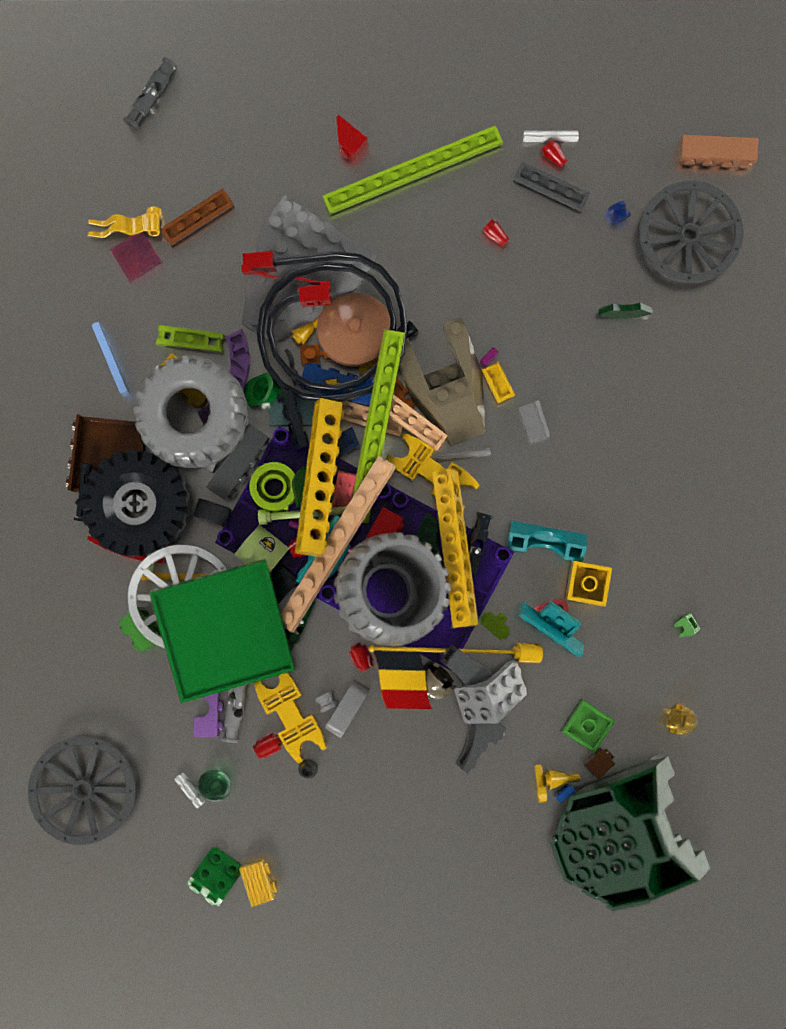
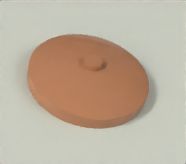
M351 293L332 300V305H326L318 319L317 335L321 348L329 358L345 366L360 367L377 361L384 329H390L391 320L388 310L380 301L365 294Z

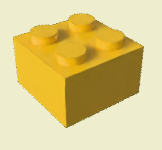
M572 561L564 600L601 607L606 606L612 568Z

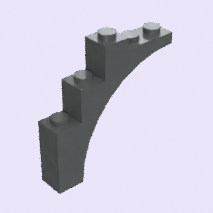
M450 644L440 659L441 662L452 670L462 686L481 683L489 679L493 674L488 668L452 644ZM499 722L469 724L468 737L456 764L464 772L469 773L476 766L481 754L487 750L489 742L491 741L496 745L504 737L507 728Z

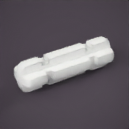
M180 773L175 777L176 783L182 786L181 789L190 800L192 799V803L196 808L204 804L205 800L201 795H198L199 792L193 784L187 781L184 773Z

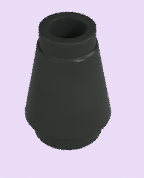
M304 760L300 763L298 767L299 775L304 779L315 777L317 774L315 762ZM304 768H308L310 774H304Z

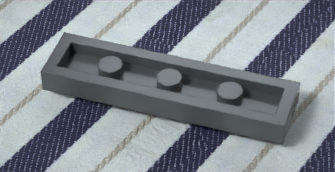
M523 161L514 177V181L580 212L590 195L589 192Z

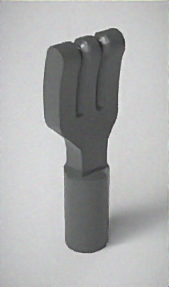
M285 349L290 369L298 374L297 370H295V361L290 350ZM292 379L293 385L299 386L300 383Z

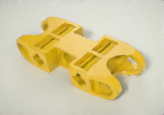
M402 433L400 438L406 442L409 448L408 455L403 458H394L388 454L385 458L396 466L395 470L411 482H414L419 475L434 485L432 472L452 469L458 471L460 487L470 486L477 490L480 486L466 470L453 461L446 469L430 457L435 449L422 440L406 433ZM433 488L430 495L436 498L435 489Z
M289 672L279 676V684L276 688H269L265 684L263 685L261 680L254 682L258 699L266 714L268 715L276 710L286 729L279 732L278 736L287 752L298 764L304 761L300 754L302 752L301 744L304 741L309 740L316 745L318 744L322 751L327 749L322 729L314 715L311 714L304 718L295 702V699L302 696V693ZM292 689H295V691L283 697L285 693L291 691ZM279 698L277 701L267 705V703ZM313 723V725L309 726L308 728H306V729H304V730H301V729L305 728L306 726H308V725H310V724ZM297 732V734H295V735H293L292 737L286 739V738L289 737L290 735H292V734H294V733Z

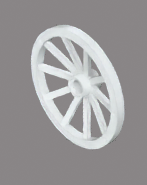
M173 545L162 548L149 555L138 566L132 576L128 590V606L131 618L141 634L159 647L165 648L162 638L147 627L157 620L156 615L153 614L142 621L137 609L136 601H151L150 595H136L139 581L144 574L161 588L169 586L148 570L153 563L165 557L173 584L179 583L171 557L174 554L193 555L184 581L191 580L198 557L204 559L216 569L212 573L226 570V567L216 556L199 547Z

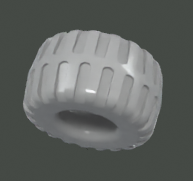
M182 356V358L166 360L164 365L154 367L152 369L153 373L149 377L145 376L141 382L144 384L141 391L137 390L135 399L138 400L137 407H134L133 412L137 418V423H135L136 429L141 434L143 442L154 454L175 466L199 468L223 460L224 457L236 449V445L244 437L245 426L248 424V404L239 382L224 366L206 358ZM183 388L200 390L206 395L210 403V416L207 423L202 429L194 433L183 434L177 432L170 425L166 415L169 399L175 392Z
M403 533L380 534L362 541L346 556L339 566V574L335 578L334 587H337V593L334 595L335 603H339L341 610L338 613L341 619H346L349 623L347 627L352 632H357L361 639L371 641L374 644L400 646L420 639L433 630V627L442 620L444 616L442 612L449 605L446 594L450 593L451 586L446 584L445 577L449 576L447 568H442L439 562L442 560L441 556L438 553L433 554L430 551L432 546L427 542H419L418 537L403 535ZM379 569L395 571L406 584L407 597L405 604L399 611L393 614L378 612L367 599L366 586L368 579Z

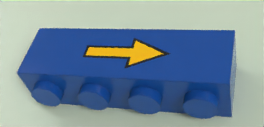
M316 363L305 364L302 374L303 378L312 383L337 385L358 378L357 375L347 373V375L340 374V371L334 368H329V370L322 369V366ZM369 379L360 386L340 392L312 390L301 383L299 387L302 390L320 395H336L367 388L374 383V380ZM372 394L349 400V402L369 407Z

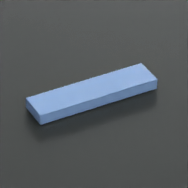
M99 322L93 323L92 328L120 394L123 396L130 395L131 393L102 325Z

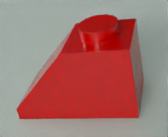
M338 115L336 121L339 152L346 159L350 158L354 161L368 145V138Z
M383 507L366 539L380 534L400 533L405 525L402 522L404 518Z

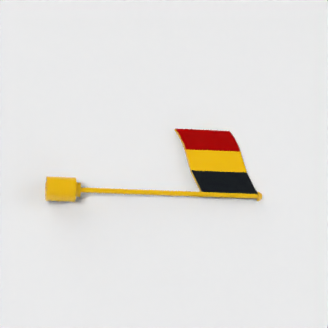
M517 643L512 651L459 649L464 653L512 654V657L521 663H541L543 658L542 645L536 643ZM371 644L369 651L373 652L377 663L380 690L386 708L433 710L427 696L425 670L419 652H446L447 649L380 647Z

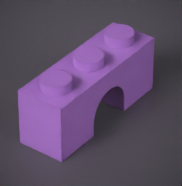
M220 693L202 697L209 703V712L205 716L194 717V737H218L220 732H223V721L220 720V713H223V701H220Z

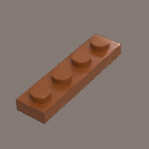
M221 189L160 228L169 244L173 246L232 208L234 204L225 190Z

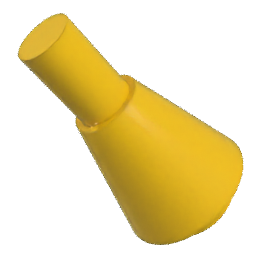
M319 317L311 323L291 330V338L297 345H304L314 329L317 328Z
M547 770L543 776L544 784L549 790L570 782H580L579 774L567 775Z

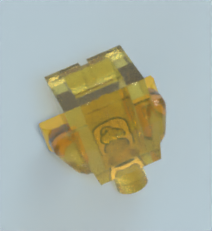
M676 704V708L671 709V719L669 718L667 727L671 728L670 733L685 735L692 733L695 727H697L698 717L688 707Z

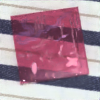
M143 232L129 237L110 249L130 282L162 264Z

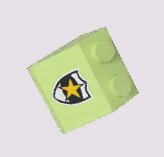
M259 525L234 555L245 564L266 559L269 573H271L289 548Z

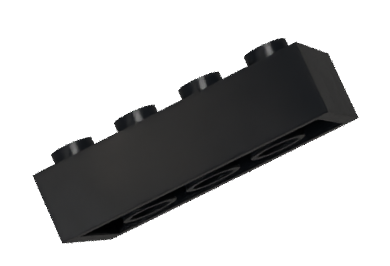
M283 563L270 576L277 603L279 604L298 583L296 582L298 576Z

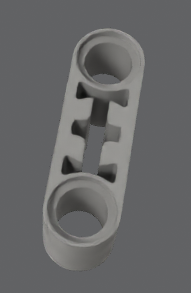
M353 680L325 729L342 738L370 689Z

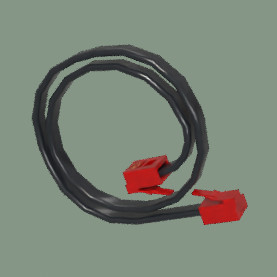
M272 251L242 254L243 264L241 269L244 276L260 275L261 277L278 279L277 276L267 274L277 272L276 266L319 262L290 271L272 286L260 307L257 343L264 367L282 389L286 391L291 390L292 394H295V396L302 400L317 401L320 398L341 402L372 394L374 385L373 383L367 388L346 394L318 395L303 393L284 383L271 367L264 339L267 311L278 292L295 278L313 286L298 287V294L285 297L275 305L268 317L266 333L275 360L291 379L312 390L340 392L364 384L376 374L378 362L359 378L337 385L312 383L292 372L280 357L274 337L275 321L279 314L290 304L300 302L303 308L332 305V285L330 281H314L312 279L300 278V276L317 271L332 270L351 272L370 282L385 300L391 320L389 330L396 331L397 320L390 296L374 276L352 264L320 261L343 260L360 262L379 272L392 287L400 311L401 332L405 333L400 364L405 355L407 338L406 310L398 284L382 265L361 254L345 252H325L275 257Z

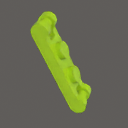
M158 325L157 332H159V336L156 338L155 343L158 346L223 354L222 341L225 340V334ZM171 333L170 339H166V334ZM210 339H215L214 345H209Z

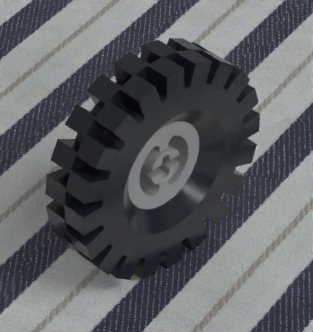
M128 450L127 453L119 452L113 454L109 460L105 458L98 464L99 468L96 471L92 470L88 475L90 480L88 484H84L81 492L84 494V498L80 500V509L84 512L82 519L84 525L88 526V532L93 539L97 540L107 550L131 557L149 556L165 548L168 544H173L178 538L179 532L184 530L187 523L185 520L189 516L190 506H188V500H190L189 491L186 489V483L177 470L170 463H167L155 454L146 451L139 452L138 450ZM133 491H143L148 497L145 500L138 495L136 497L131 495L125 501L127 495ZM136 500L140 502V505L137 507L132 506L133 503H136ZM148 507L146 513L138 518H131L125 512L127 508L131 512L136 513L137 509V512L142 513Z

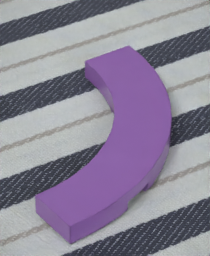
M243 329L225 338L230 350V372L244 391L249 376L250 354ZM210 404L197 411L203 425L207 423L210 416Z

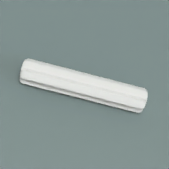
M577 130L524 131L523 141L549 142L552 139L554 142H577L579 133Z

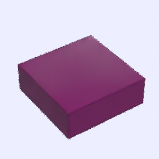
M492 347L480 360V365L483 368L487 367L498 355L499 351Z

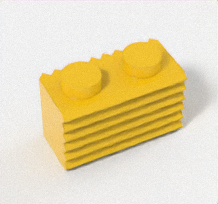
M260 859L241 866L240 872L251 907L274 900L277 888L275 882H271L269 874H271L269 863H265L264 859Z

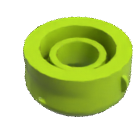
M278 462L265 463L260 467L257 466L251 476L249 485L250 494L255 503L262 509L270 512L289 510V507L295 501L292 489V480L295 474L288 466ZM278 479L283 483V490L279 495L271 496L266 493L265 486L269 480Z

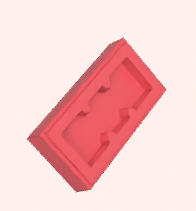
M338 471L332 508L348 506L352 500L357 474Z

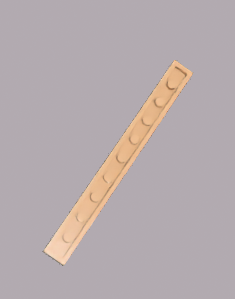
M378 456L327 538L325 553L314 559L280 614L283 626L289 631L295 632L394 472L396 466L382 457Z

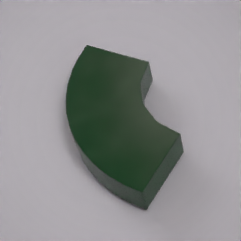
M612 303L598 309L599 316L624 319L653 314L651 306L643 303L630 305Z
M428 512L419 526L418 541L427 542L432 546L430 551L433 554L438 553L440 555L441 551L436 541L438 531L440 530L439 522Z

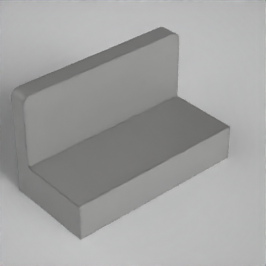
M539 400L518 408L530 444L550 437Z

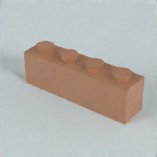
M682 135L679 140L678 163H684L686 166L702 164L705 167L721 165L725 168L732 166L750 168L758 160V138Z

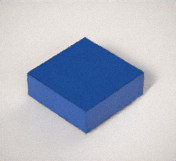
M566 784L554 794V797L561 803L573 794L575 790L570 784Z

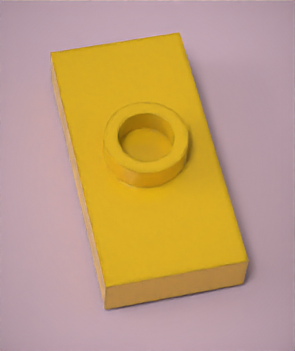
M499 361L481 370L497 404L515 396Z

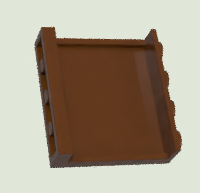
M76 415L72 425L75 431L74 438H71L70 442L72 457H69L68 460L70 475L66 478L68 491L79 493L80 463L93 464L92 470L96 471L99 468L98 464L105 458L109 460L113 454L119 452L127 453L128 450L146 451V444L136 429V421ZM133 491L127 497L131 495L135 497L136 495L140 496L141 491Z

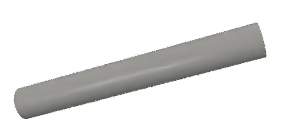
M490 448L435 454L433 459L436 462L490 456L491 451Z

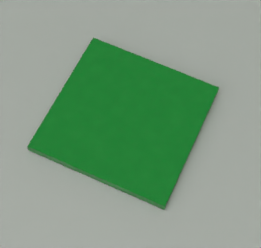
M266 559L149 591L181 704L295 671Z

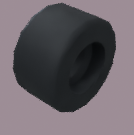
M199 498L193 516L225 527L231 509Z

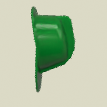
M266 372L250 379L243 392L248 406H256L261 403L274 402L278 393L283 391V389L272 378L270 373Z

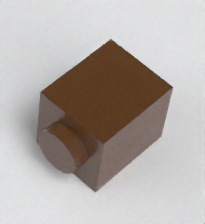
M599 747L596 753L589 756L583 764L595 778L600 779L615 765L612 760L615 757L608 749L603 750Z

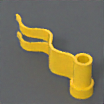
M152 206L147 208V214L136 218L114 214L104 221L89 219V224L107 227L111 223L114 224L103 232H88V236L104 238L114 231H120L128 235H136L140 232L148 231L150 236H158L160 234L162 210L159 207Z

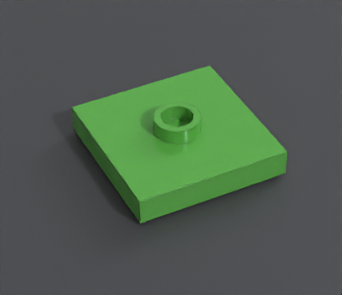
M582 699L561 732L595 754L615 723V720Z

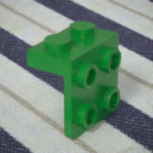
M213 847L187 884L193 892L205 896L208 903L219 906L241 875V865L216 847Z

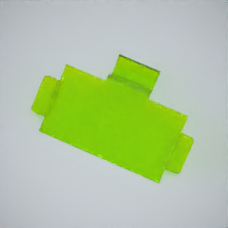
M489 611L488 614L484 612L480 617L482 620L480 623L500 641L510 635L508 632L510 628L504 624L508 618L502 613L496 617Z

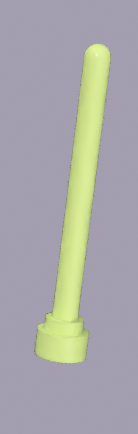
M347 506L333 507L328 516L342 515ZM264 509L258 510L259 525H267L272 520L300 518L301 510L272 513ZM313 511V517H318L319 514Z

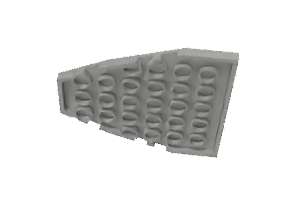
M286 195L283 196L263 225L256 252L272 251L275 257L345 252L361 254L374 262L378 259V255ZM343 260L320 261V262H333V263L352 264V265H354L355 267H357V268H359V269H361V270H363V271H365V272H367V273H368V272L370 271V269H371L370 267H368V266H366V265H364V264H362V263H360V262H354V261H343ZM319 262L276 266L277 272L267 274L277 276L278 279L261 277L260 275H249L242 324L257 334L260 307L272 286L290 271ZM332 270L317 271L300 276V278L312 279L314 281H330L332 285V300L354 292L364 280L351 272ZM295 278L278 292L267 311L264 332L265 340L269 342L266 333L268 317L275 305L285 297L298 294V287L313 285L296 280ZM296 302L286 307L275 321L274 337L276 344L282 341L283 338L291 336V330L311 323L318 318L326 305L303 308L300 302Z

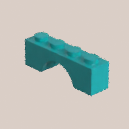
M511 521L507 536V548L526 552L533 547H544L556 551L565 560L583 562L587 549V534Z

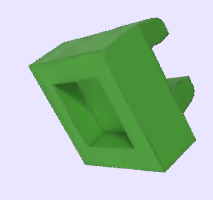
M691 612L684 615L674 624L675 628L678 626L684 628V631L679 634L680 637H690L700 630Z

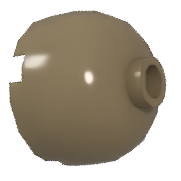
M428 661L423 666L426 677L427 696L433 699L446 698L456 688V685H452L454 679L442 666L437 668L433 665L434 661Z

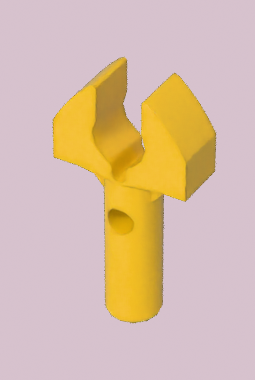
M538 764L534 768L538 802L542 803L547 801V792L542 765Z

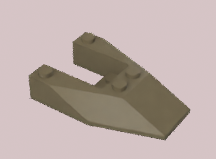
M462 317L443 325L444 333L456 363L423 375L411 343L407 338L405 355L398 366L411 400L429 422L448 435L445 441L450 447L486 433L482 371Z

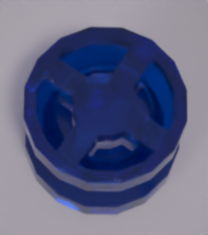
M620 201L608 208V212L613 216L612 220L614 223H619L631 216L630 211L626 209L625 201Z

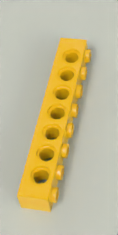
M320 398L314 404L307 469L295 553L318 557L323 555L327 549L325 538L330 527L328 514L332 510L330 498L335 487L332 483L333 476L336 475L337 465H335V459L339 454L337 443L342 432L340 420L344 416L342 402ZM325 417L331 420V425L325 422ZM323 436L328 438L329 444L324 443ZM321 454L326 457V463L321 461ZM318 473L323 475L324 482L318 479ZM316 492L320 493L322 497L321 501H318L316 499ZM313 511L319 514V520L314 519ZM311 530L316 532V540L310 536Z
M448 469L432 472L444 565L449 576H446L447 584L451 586V591L448 595L453 628L479 625L458 471Z

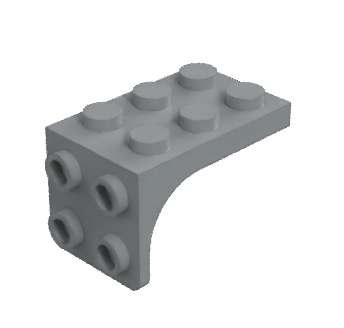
M517 659L509 660L486 681L470 686H458L454 690L463 721L466 724L498 723L527 695Z

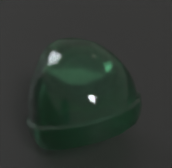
M211 769L205 771L200 776L197 782V789L206 800L220 802L230 794L231 781L224 772Z

